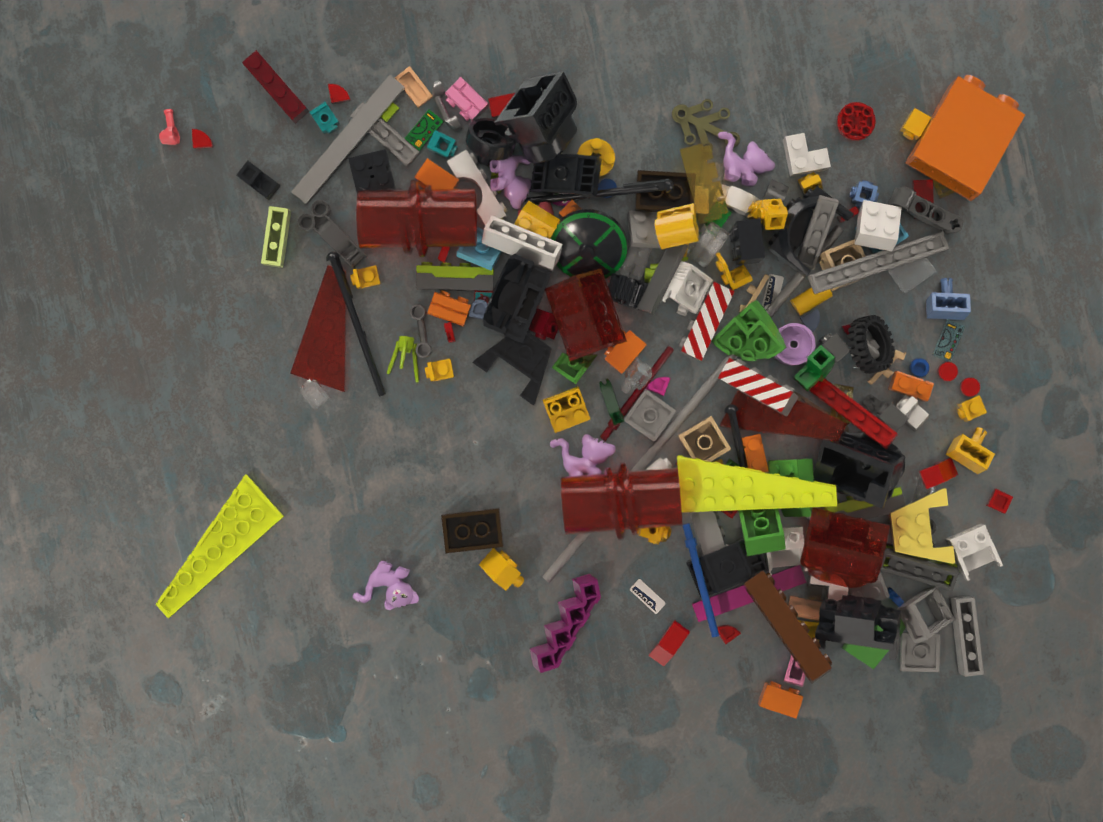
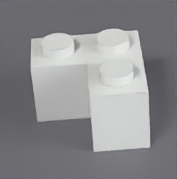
M805 133L785 136L783 139L790 177L825 171L831 167L827 148L808 152Z

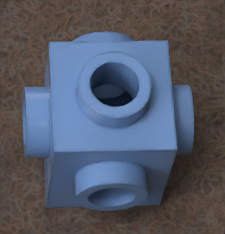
M859 181L856 186L851 188L849 196L852 198L851 203L856 204L855 206L860 209L863 200L877 202L879 193H877L878 186L873 185L869 181ZM860 193H864L866 198H860Z

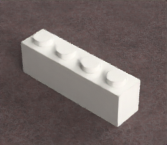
M492 215L484 228L482 244L510 255L516 254L552 272L560 259L563 245Z

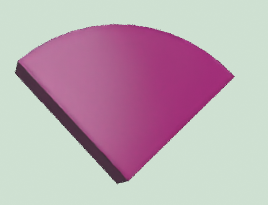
M656 378L648 384L646 390L664 396L671 378Z

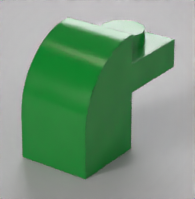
M820 345L807 357V364L794 376V380L808 392L818 381L822 382L830 373L835 364V357Z

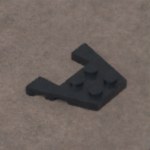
M527 331L523 343L505 337L472 363L487 373L498 357L506 361L531 379L520 394V397L534 406L552 348Z

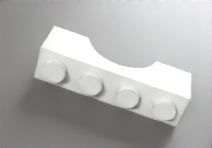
M465 150L448 160V166L457 179L470 180L480 187L483 197L477 213L485 226L491 215L502 220L507 217L505 214L508 211L502 201L500 203L497 201L495 196L498 194L496 191H492L491 187L486 183L485 180L488 177L483 169L479 170L475 165L478 161L472 152L469 154Z

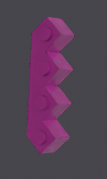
M591 574L572 579L575 597L558 602L561 620L544 625L547 639L546 644L530 648L533 667L540 673L560 666L562 657L567 650L569 651L577 638L576 634L591 615L590 611L595 603L599 602L601 595L598 580Z

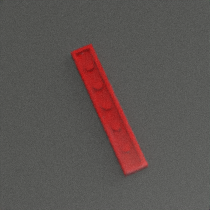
M824 379L822 382L818 381L809 390L884 449H887L898 436L897 432L827 379Z

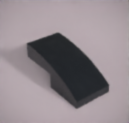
M248 160L236 175L268 200L271 199L281 186Z

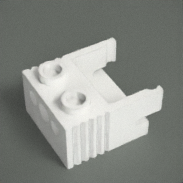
M681 261L661 301L666 303V299L670 297L679 304L677 314L686 316L688 311L697 314L713 279L692 264Z
M978 524L945 539L949 546H953L955 563L958 565V570L960 574H963L966 581L970 580L968 578L969 571L992 561H996L1000 567L1003 566L984 524Z
M802 526L783 528L785 550L764 553L765 562L769 570L768 573L771 574L772 568L802 565L804 566L803 571H808Z

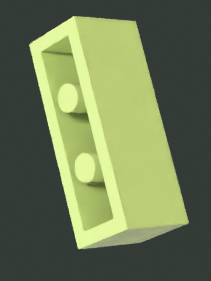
M269 206L261 264L265 266L284 267L291 211L289 209Z

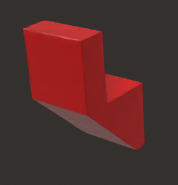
M952 458L944 459L934 463L933 466L918 471L925 489L944 483L958 475Z
M674 620L648 656L664 667L675 655L690 631Z

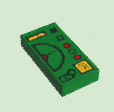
M428 109L405 137V140L420 151L430 140L434 131H437L444 121Z

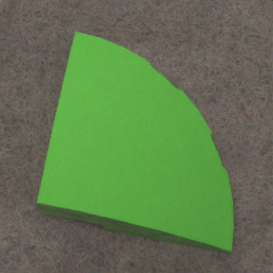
M758 300L750 303L711 340L716 347L727 355L733 354L745 361L769 359L787 348L775 323Z

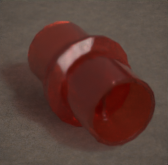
M411 180L408 190L358 191L356 221L359 248H402L405 255H411L413 249L416 248L420 257H426L429 248L477 247L475 188L433 189L431 185H426L425 189H419L417 181Z
M620 462L618 471L614 473L610 467H605L602 474L561 477L562 510L566 535L614 531L620 541L624 540L626 530H631L633 535H638L640 529L683 526L678 467L629 471L625 462Z

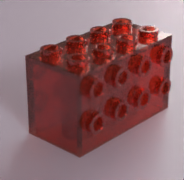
M601 268L575 275L545 288L570 361L627 342Z

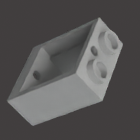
M937 586L922 590L897 608V610H901V619L914 643L928 640L955 620ZM924 598L936 619V622L929 627L926 626L915 605Z

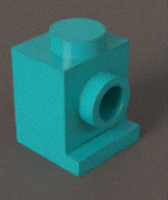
M326 102L310 111V114L324 134L327 132L330 134L338 129L337 125L340 123ZM327 115L329 117L328 121L323 122L322 117Z
M435 130L427 145V149L449 159L450 156L454 157L458 146H456L457 142L455 139ZM441 144H447V149L442 150L440 148Z

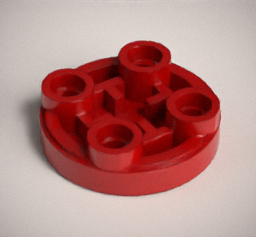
M852 102L845 105L837 116V128L840 134L851 141H860L867 138L875 128L876 118L873 109L861 102Z

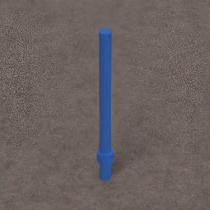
M690 523L682 525L686 538L684 542L686 548L689 549L712 638L717 637L719 632L696 549V537L693 538Z

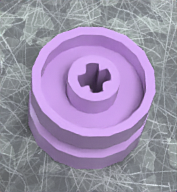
M789 323L779 328L778 330L787 348L774 356V358L787 366H797L806 362L807 357L814 352L816 347L812 331L799 323ZM794 341L796 347L792 348L790 342Z

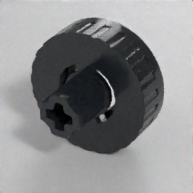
M480 118L470 123L465 140L469 149L478 155L477 161L480 164L490 166L491 160H505L511 157L514 153L516 142L514 138L508 139L506 137L507 125H495V119Z

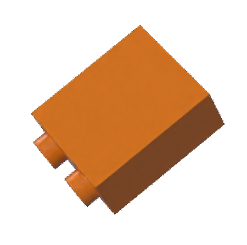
M965 75L964 78L958 76L948 86L905 164L972 201L984 190L1026 114L1017 110L1019 103L1015 99L1004 94H999L996 98L984 91L986 85L983 81L974 76Z

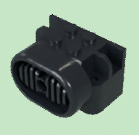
M558 72L526 78L494 122L495 125H507L506 137L508 139L514 138L515 142L519 143L526 159L531 163L547 162L560 155L577 132V124L572 116L577 107V99L565 73Z
M835 430L822 440L813 477L814 481L836 485L837 493L850 495L857 501H865L883 509L886 500L892 496L895 486L898 485L899 479L905 471L906 457L892 443L887 449H884L865 433L850 434L845 431Z

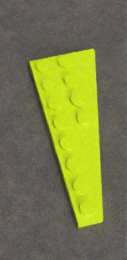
M683 455L677 456L681 513L837 506L836 485L817 481L811 482L796 477L780 476V474H770L740 466H729L719 462H708L698 458L683 457Z
M248 474L243 476L170 585L157 601L156 606L168 619L284 517Z

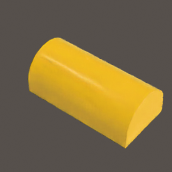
M811 287L791 299L790 302L800 317L833 295L831 290L814 294Z

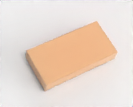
M410 66L395 77L405 87L404 91L418 109L433 98V95Z
M789 596L788 606L792 605L795 608L798 617L819 621V610L822 602Z

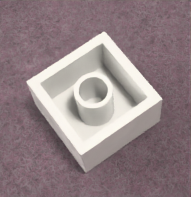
M863 200L858 212L854 244L892 252L898 241L902 207Z

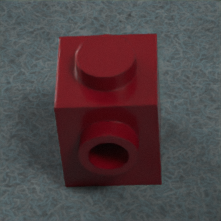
M537 309L529 330L535 332V337L542 340L550 338L554 340L563 318Z

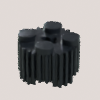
M612 273L605 294L607 295L606 299L618 304H622L624 301V305L639 310L637 306L648 284L644 282L641 284V282L633 278Z

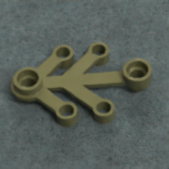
M705 99L701 104L689 108L683 104L675 106L672 110V118L676 123L681 124L685 136V144L691 146L696 141L695 135L690 131L689 122L696 127L702 144V152L704 154L711 153L713 145L709 142L705 131L717 137L719 132H725L709 123L720 119H728L730 116L729 109L724 107L719 112L697 118L693 114L703 110L708 112L712 109L713 102L710 99ZM705 102L710 103V108H705L703 104ZM684 111L685 116H678V112ZM721 111H726L728 115L722 117ZM730 132L736 138L733 147L735 148L740 143V136L736 132ZM688 136L693 137V142H687L686 138ZM723 139L725 141V145L727 146L728 140ZM704 145H709L710 151H705Z

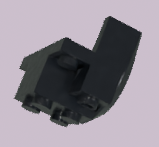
M818 186L814 190L810 188L803 196L805 199L798 197L796 200L792 198L786 205L788 215L784 229H773L771 232L774 235L768 242L770 244L768 250L779 258L778 261L783 265H789L803 277H806L811 270L793 252L804 240L813 215V211L810 209H815L819 195L832 198ZM840 203L838 204L836 214L845 221L853 217L854 213Z
M513 254L507 260L485 310L483 325L487 330L523 343L545 293V288L552 271L535 265L533 261Z
M843 595L842 599L838 601L823 599L819 610V624L815 631V638L819 640L820 649H826V641L889 650V659L896 660L899 652L901 610L886 607L882 604L881 600L853 595ZM877 626L881 627L883 631H877Z

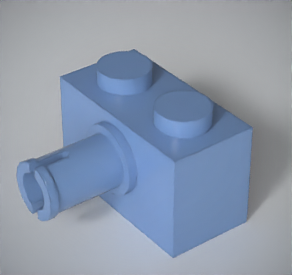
M942 278L940 280L941 293L932 292L926 300L927 318L965 320L971 313L970 294L953 293V279L949 278V281H947V278Z

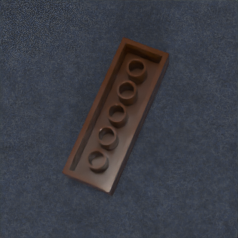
M761 571L745 582L744 588L812 684L831 671L832 661L826 653L823 655L820 652L821 645L816 638L813 637L811 639L808 635L810 630L804 621L799 622L796 618L798 617L797 611L792 605H787L785 602L787 597L783 591L775 588V580L771 574H765L764 571Z

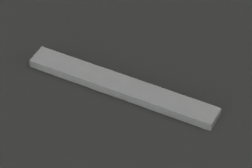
M389 75L291 192L307 205L405 87Z
M943 231L896 246L892 252L884 250L808 276L814 294H818L947 251L950 248Z

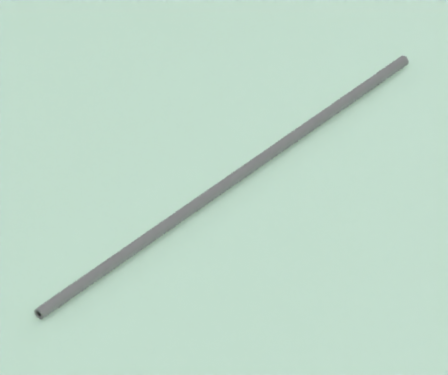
M836 225L829 233L821 253L828 250L844 232L841 227ZM798 272L767 307L766 311L771 318L805 278ZM733 354L726 356L542 576L548 583L552 581L720 380L718 377L728 359L731 358L736 361L738 356Z

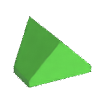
M562 353L552 368L576 385L597 355Z

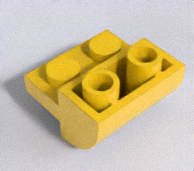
M694 203L657 212V219L654 222L661 250L699 241V227L696 222V207Z
M578 386L542 400L555 433L591 420Z

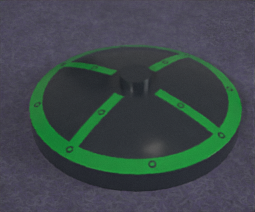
M582 209L567 214L557 223V228L551 237V240L563 244L560 259L556 265L566 275L580 281L594 282L612 276V273H616L623 265L627 255L628 243L623 227L615 218L599 210Z

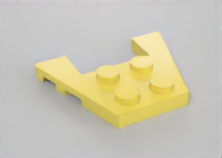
M942 488L890 513L895 552L955 564L953 546L933 548L928 508L948 506L946 488Z

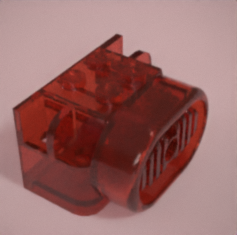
M813 508L800 564L807 568L814 578L823 582L847 588H859L867 583H875L881 570L890 526L863 518L847 516L843 513Z

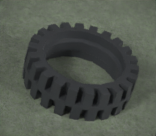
M876 315L855 319L848 330L850 333L848 334V339L850 340L848 347H851L849 352L853 354V362L856 361L855 365L860 367V370L866 374L887 370L893 363L892 358L895 355L892 352L895 350V347L892 345L894 340L890 338L892 333L888 331V325H884L885 321ZM867 329L880 346L877 349L880 355L876 360L868 349L866 340Z

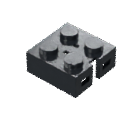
M386 149L348 158L358 197L396 188L392 172L387 171L390 163Z

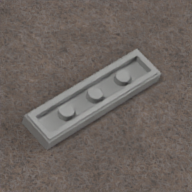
M362 102L350 115L352 119L364 106V102ZM381 117L368 131L370 135L406 167L420 154L416 148Z
M819 195L797 256L809 269H815L839 204L837 199Z

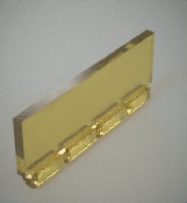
M702 144L680 149L699 224L722 219V214L729 212L725 199L717 200V198L724 196L720 181L712 182V179L718 178L719 175L715 162L707 163L708 160L714 159L711 146L703 147Z

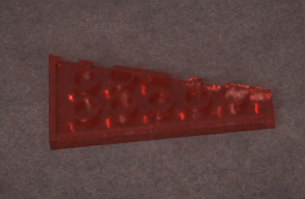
M327 265L290 374L345 392L346 304L333 267Z
M739 390L731 404L736 405L739 411H736L739 430L838 441L847 425L845 422L799 400H796L787 417ZM728 413L725 414L719 425L722 428H731Z

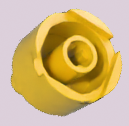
M594 138L584 142L578 149V155L599 156L602 159L600 179L605 178L611 173L615 163V153L609 143L602 139Z

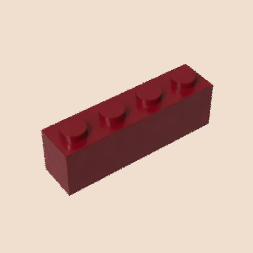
M257 50L242 62L295 124L309 113L306 106Z

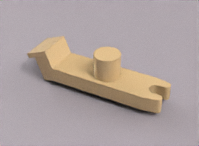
M764 274L757 287L752 284L749 285L746 291L752 294L747 305H739L738 313H741L750 303L757 299L769 275Z
M894 350L893 362L896 359L904 360L906 352ZM888 368L887 370L874 373L867 382L872 385L882 374L888 379L894 372Z

